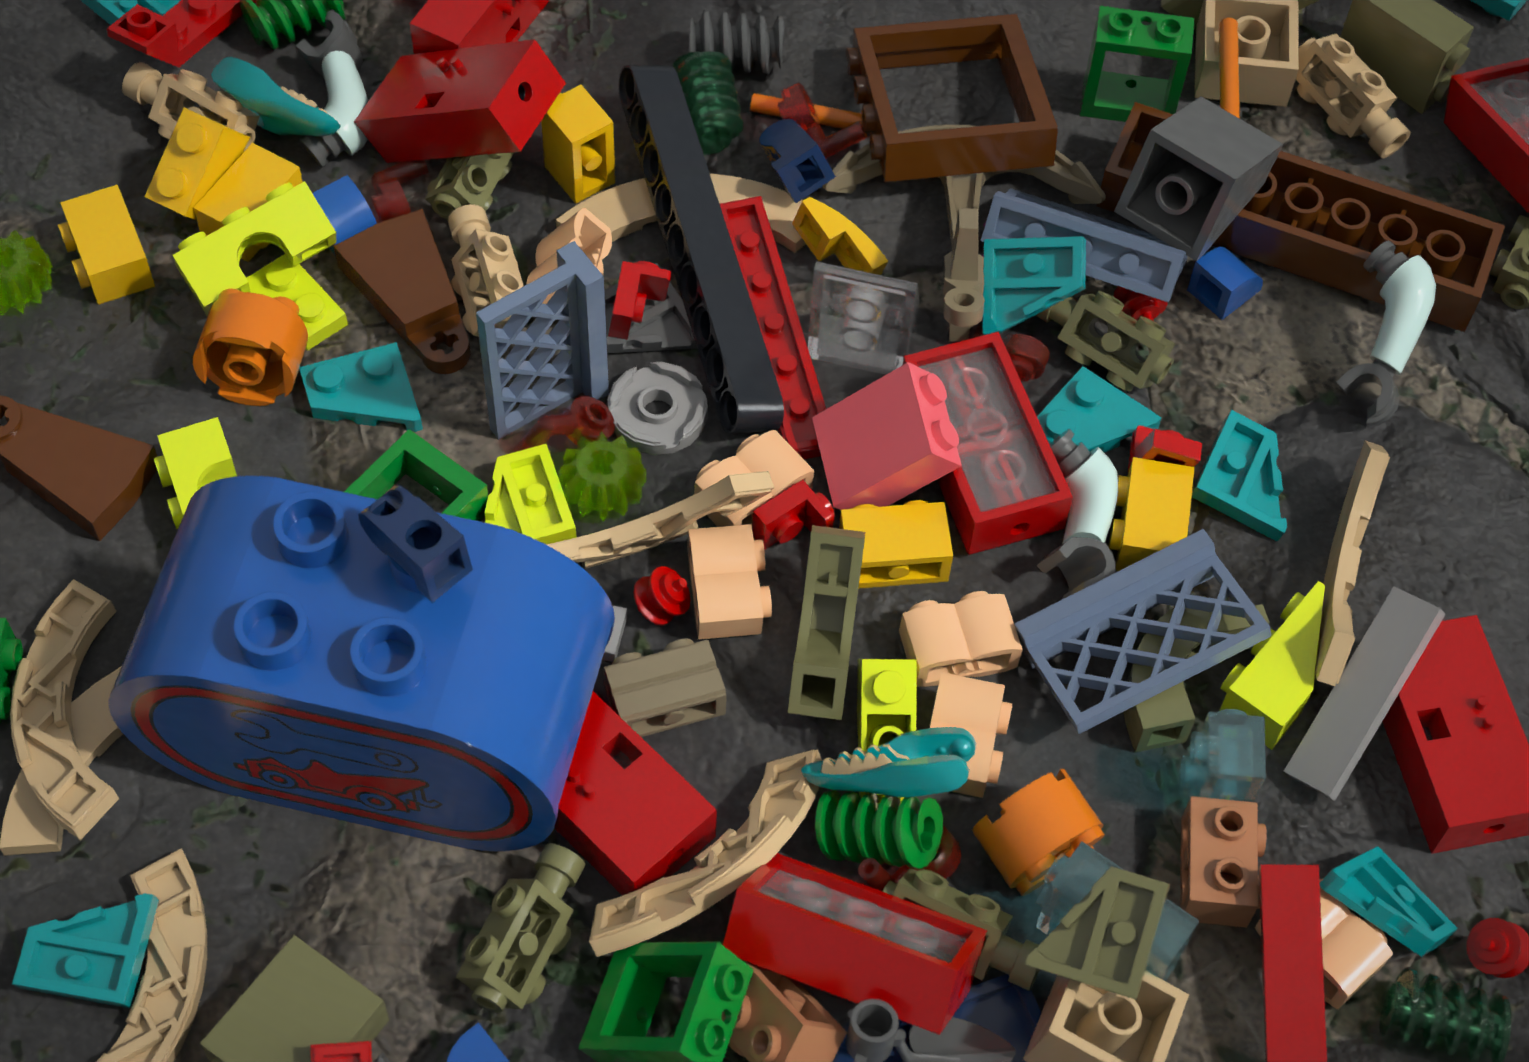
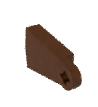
M423 209L377 223L334 246L338 268L415 351L429 370L439 374H450L461 370L468 363L471 356L469 337L460 317L456 296ZM445 342L448 347H453V351L445 354L442 349L437 350V345Z
M0 395V419L5 416L7 421L6 425H0V459L7 472L98 541H101L135 505L155 474L157 468L154 458L158 456L154 445L23 405L9 397Z

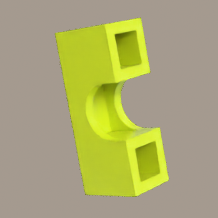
M305 181L293 187L292 183H286L277 187L265 197L267 203L252 211L248 207L238 209L222 220L224 227L206 236L204 231L198 232L186 238L178 245L180 251L173 255L175 264L207 316L211 306L218 300L223 290L237 289L242 292H251L249 282L239 267L242 254L250 246L263 242L274 244L285 252L291 264L295 267L336 243V231Z
M218 417L157 435L163 455L155 457L154 462L162 486L173 485L177 497L167 499L176 529L179 528L189 501L197 490L210 482L237 476Z

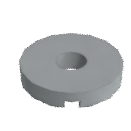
M665 362L649 363V367L637 370L636 366L625 371L612 386L608 397L609 423L617 438L634 451L650 455L672 454L690 446L703 432L708 417L707 397L697 377L681 366ZM652 401H663L669 404L671 409L664 414L655 415L646 411L644 407Z

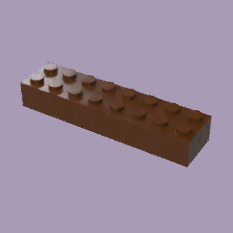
M1137 102L1134 103L1104 171L1101 189L1105 193L1106 198L1103 202L1097 204V207L1114 212L1150 130L1173 114ZM1280 150L1264 185L1211 246L1217 248L1225 247L1231 253L1385 305V300L1380 296V290L1383 285L1376 279L1378 272L1376 270L1371 273L1364 268V263L1378 246L1389 240L1396 246L1395 254L1403 252L1409 259L1419 255L1428 263L1432 270L1436 290L1434 304L1427 320L1465 332L1482 297L1505 225Z

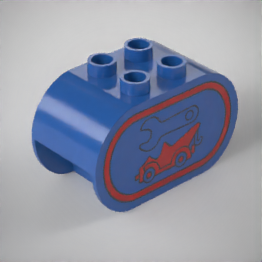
M234 476L210 482L197 490L189 501L108 700L110 714L114 722L135 746L173 772L214 790L456 847L481 851H513L537 845L551 834L557 819L559 802L604 651L610 641L615 622L614 609L609 597L586 570L559 551L527 535L498 525L438 513L464 536L473 571L432 603L417 589L415 580L390 556L380 551L362 528L358 514L378 499L268 476Z

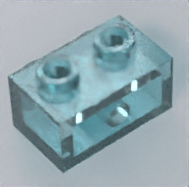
M1237 709L1208 712L1201 731H1193L1189 755H1183L1180 767L1181 788H1189V799L1191 796L1254 802L1266 778L1265 717L1250 716Z

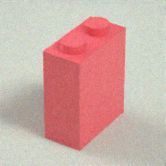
M907 362L812 417L833 507L841 510L852 509L861 504H873L877 507L889 506L962 466L957 449L959 437L956 429L950 422L945 404L947 392L937 375Z

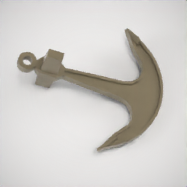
M934 125L900 131L898 134L975 126ZM867 144L856 152H848L832 170L836 177L823 185L822 188L829 192L851 194L855 191L857 184L881 175L882 170L879 160H871L870 145ZM1056 150L1054 166L938 177L945 187L952 251L944 256L943 295H945L943 316L949 323V341L960 342L968 340L971 326L978 324L983 318L985 302L983 297L984 257L978 254V212L981 188L985 181L997 174L1020 172L1033 175L1062 192L1068 193V198L1073 204H1100L1106 198L1105 193L1082 162L1074 163Z

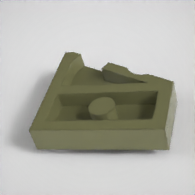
M1111 866L1092 886L1091 891L1060 920L1061 923L1048 937L1027 956L1025 965L1137 1000L1170 884Z

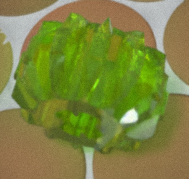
M16 230L7 238L0 236V314L2 316L11 307H15L24 314L26 303L42 304L43 295L41 292L52 289V278L50 275L52 273V264L49 255L44 252V249H41L40 243L35 240L34 236L23 239Z
M602 431L597 437L596 442H590L581 436L577 443L578 449H566L563 456L564 465L560 466L561 469L558 471L559 481L562 485L567 504H578V511L582 517H585L593 510L598 511V515L603 522L608 516V511L615 510L624 517L628 511V503L639 504L642 497V487L647 481L646 468H644L641 462V454L638 451V447L627 448V441H625L623 435L613 442L607 441V437Z

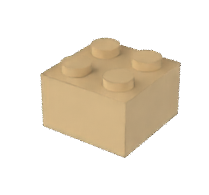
M1203 0L1196 27L1195 97L1199 98L1201 96L1206 99L1220 100L1219 22L1224 18H1233L1238 22L1239 102L1287 107L1299 70L1298 0Z
M1145 971L1137 1000L1057 975L1023 1060L1026 1062H1165L1189 994Z

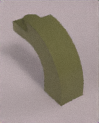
M812 526L802 612L788 705V713L842 720L866 532Z
M1263 604L1255 605L1257 610L1269 624L1270 622ZM1174 608L1169 610L1157 621L1169 623ZM1185 608L1180 625L1207 629L1212 612ZM1222 614L1217 632L1237 634L1251 625L1243 617ZM1146 633L1138 650L1159 654L1165 636ZM1175 638L1169 656L1187 659L1199 653L1202 643ZM1133 663L1127 682L1140 683L1150 678L1154 667ZM1183 682L1124 711L1126 727L1135 753L1186 742L1196 719Z

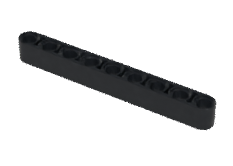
M625 65L621 69L618 82L620 101L720 423L723 429L730 434L777 431L781 427L784 417L782 395L677 72L671 65Z

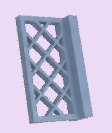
M1011 188L1007 193L1000 191L995 193L981 237V241L984 242V239L1083 236L1086 239V276L1166 302L1170 301L1176 281L1188 260L1185 251L1170 246L1150 233Z
M575 241L556 250L558 268L476 312L490 430L498 440L582 392L592 404L609 395L604 276ZM555 292L547 304H542L549 294ZM511 316L502 329L495 328V324ZM532 316L536 317L526 331H521ZM555 319L559 320L550 334H545ZM511 344H515L505 359L501 358ZM534 347H539L529 361H524ZM558 349L561 350L553 362L548 363ZM513 374H518L509 387H504ZM541 376L533 388L528 389L535 378ZM560 378L566 379L565 382L553 388ZM519 402L520 405L517 407V409L510 412L512 408L515 406V404Z
M1204 529L1015 623L1023 655L1032 668L1036 667L1078 734L1272 636L1269 624L1218 558L1214 542ZM1213 577L1221 585L1217 599L1190 595L1192 588ZM1160 604L1175 606L1169 623L1143 619L1146 611ZM1185 608L1212 612L1207 629L1180 625ZM1222 614L1243 617L1251 625L1237 634L1217 632ZM1114 627L1128 630L1122 647L1096 643L1099 635ZM1138 632L1165 636L1159 654L1132 649ZM1175 638L1202 643L1199 653L1187 659L1169 656ZM1067 651L1080 654L1074 672L1052 668L1048 663L1049 660ZM1091 656L1117 660L1111 678L1084 674ZM1127 662L1154 667L1150 678L1140 683L1121 680ZM1062 683L1069 684L1067 690ZM1079 687L1105 691L1101 703L1083 712L1079 710L1074 701Z

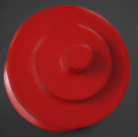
M1120 286L1115 289L1113 297L1124 304L1122 312L1137 321L1140 316L1154 321L1153 319L1160 315L1168 304L1166 301Z
M657 567L650 576L640 578L634 585V599L638 611L647 620L656 625L669 623L674 615H682L690 607L691 597L687 581L669 567Z
M1487 918L1477 923L1470 931L1466 945L1467 954L1473 966L1479 971L1499 978H1512L1522 973L1529 965V935L1519 925L1500 918Z

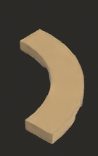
M710 174L719 204L761 196L774 240L794 253L806 244L792 225L803 200L795 203L786 191L761 182L741 177ZM645 178L615 186L579 203L556 219V228L579 210L586 208L610 228L612 242L623 236L642 230L643 225L658 220Z
M1364 441L1345 497L1323 583L1325 590L1315 676L1317 681L1332 686L1339 683L1355 640L1352 626V609L1347 603L1350 591L1355 587L1362 552L1359 547L1390 459L1389 454L1381 445Z
M769 471L728 475L708 488L649 515L592 534L546 545L559 551L575 563L582 562L584 569L684 536L688 534V529H698L696 520L713 512H721L724 517L731 515L772 492L771 490L774 489V485Z
M73 579L54 600L34 630L36 638L30 647L26 658H22L19 663L12 689L10 719L11 735L16 757L28 784L48 813L64 829L81 840L119 800V797L111 786L98 778L85 764L76 747L71 723L72 693L82 660L91 643L117 611L111 600Z
M121 667L96 682L71 703V723L76 747L87 766L90 765L95 757H100L114 741L123 735L110 714L108 703ZM21 769L10 794L4 815L0 850L3 855L61 851L64 828L43 807Z
M818 749L767 762L760 787L748 806L749 817L737 831L733 829L727 830L717 841L695 857L697 863L695 868L685 873L666 878L663 877L636 891L597 904L589 940L596 956L630 947L684 923L732 893L761 865H765L794 834L815 800L819 787L810 783L803 776L801 769L809 763L822 761Z
M182 848L130 875L138 895L144 893L153 894L159 899L148 940L145 975H142L136 999L126 1019L127 1025L110 1051L103 1053L96 1062H173L182 1048L194 1021L203 991L207 965V927L204 905L198 884Z

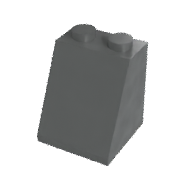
M1200 96L1150 130L1114 212L1170 246L1185 251V255L1198 261L1264 185L1283 144Z

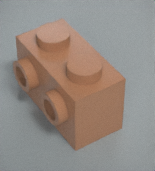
M1196 796L1190 797L1181 817L1180 921L1247 928L1256 910L1260 909L1258 857H1263L1267 832L1266 825L1258 823V803Z
M744 961L754 971L729 1041L730 1048L747 1058L749 1062H832L847 1031L799 981ZM724 1011L722 1012V1016H721L723 1022H724V1020H725V1013H724Z

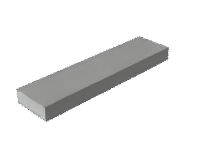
M1393 586L1343 670L1339 683H1336L1283 772L1331 800H1336L1446 615L1441 608Z

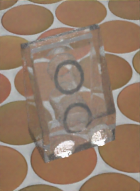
M816 261L813 275L808 351L811 359L884 375L902 366L903 357L910 354L916 331L920 303L918 283Z

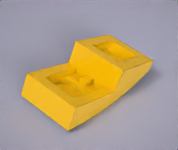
M811 197L801 202L792 225L817 260L821 261L835 253L861 291L876 284L888 263V259L874 242L854 223L826 204Z

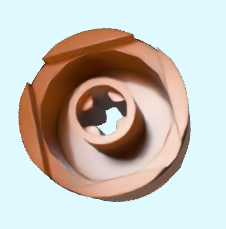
M237 289L223 290L218 300L210 308L193 355V367L198 378L204 384L207 378L220 387L218 391L220 396L239 404L266 406L273 404L276 396L285 393L286 397L293 389L308 342V331L303 320L298 315V305L286 297L271 298L262 294L242 292Z
M1060 769L1056 777L1051 772L1021 788L999 804L1002 808L1000 812L1002 817L992 824L988 816L985 815L972 829L973 834L1010 888L1016 887L1021 896H1025L1043 885L1049 879L1047 874L1058 866V862L1063 861L1065 866L1070 868L1085 859L1095 850L1093 845L1105 836L1101 830L1103 827L1102 822L1065 769Z

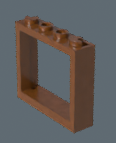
M1017 14L854 28L853 47L846 48L848 75H855L853 79L854 97L856 104H863L861 108L864 133H871L869 139L871 160H879L885 182L1054 166L1058 126ZM998 58L1019 119L1018 123L898 134L880 69Z

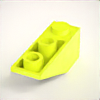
M1320 581L1314 585L1306 596L1297 592L1280 615L1284 623L1277 631L1271 629V637L1253 646L1250 653L1255 656L1247 667L1238 663L1226 677L1220 688L1227 694L1219 713L1271 750L1300 716L1313 691L1325 585Z
M857 659L858 747L867 752L870 745L880 746L903 733L916 731L917 660ZM859 792V795L862 798L868 792ZM877 794L880 800H882V798L886 796L883 794ZM898 797V798H899L900 802H902L903 798H905V797H902V798Z

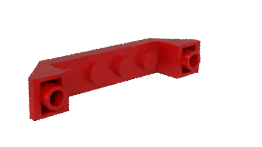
M181 0L163 16L136 4L107 28V35L146 55L180 67L242 15L240 0Z

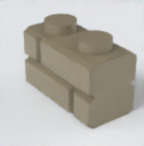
M679 639L669 643L662 652L642 656V654L637 652L626 653L617 657L612 662V665L603 667L605 691L611 709L641 737L726 714V690L719 669L716 666V660L709 640L694 643L691 639Z

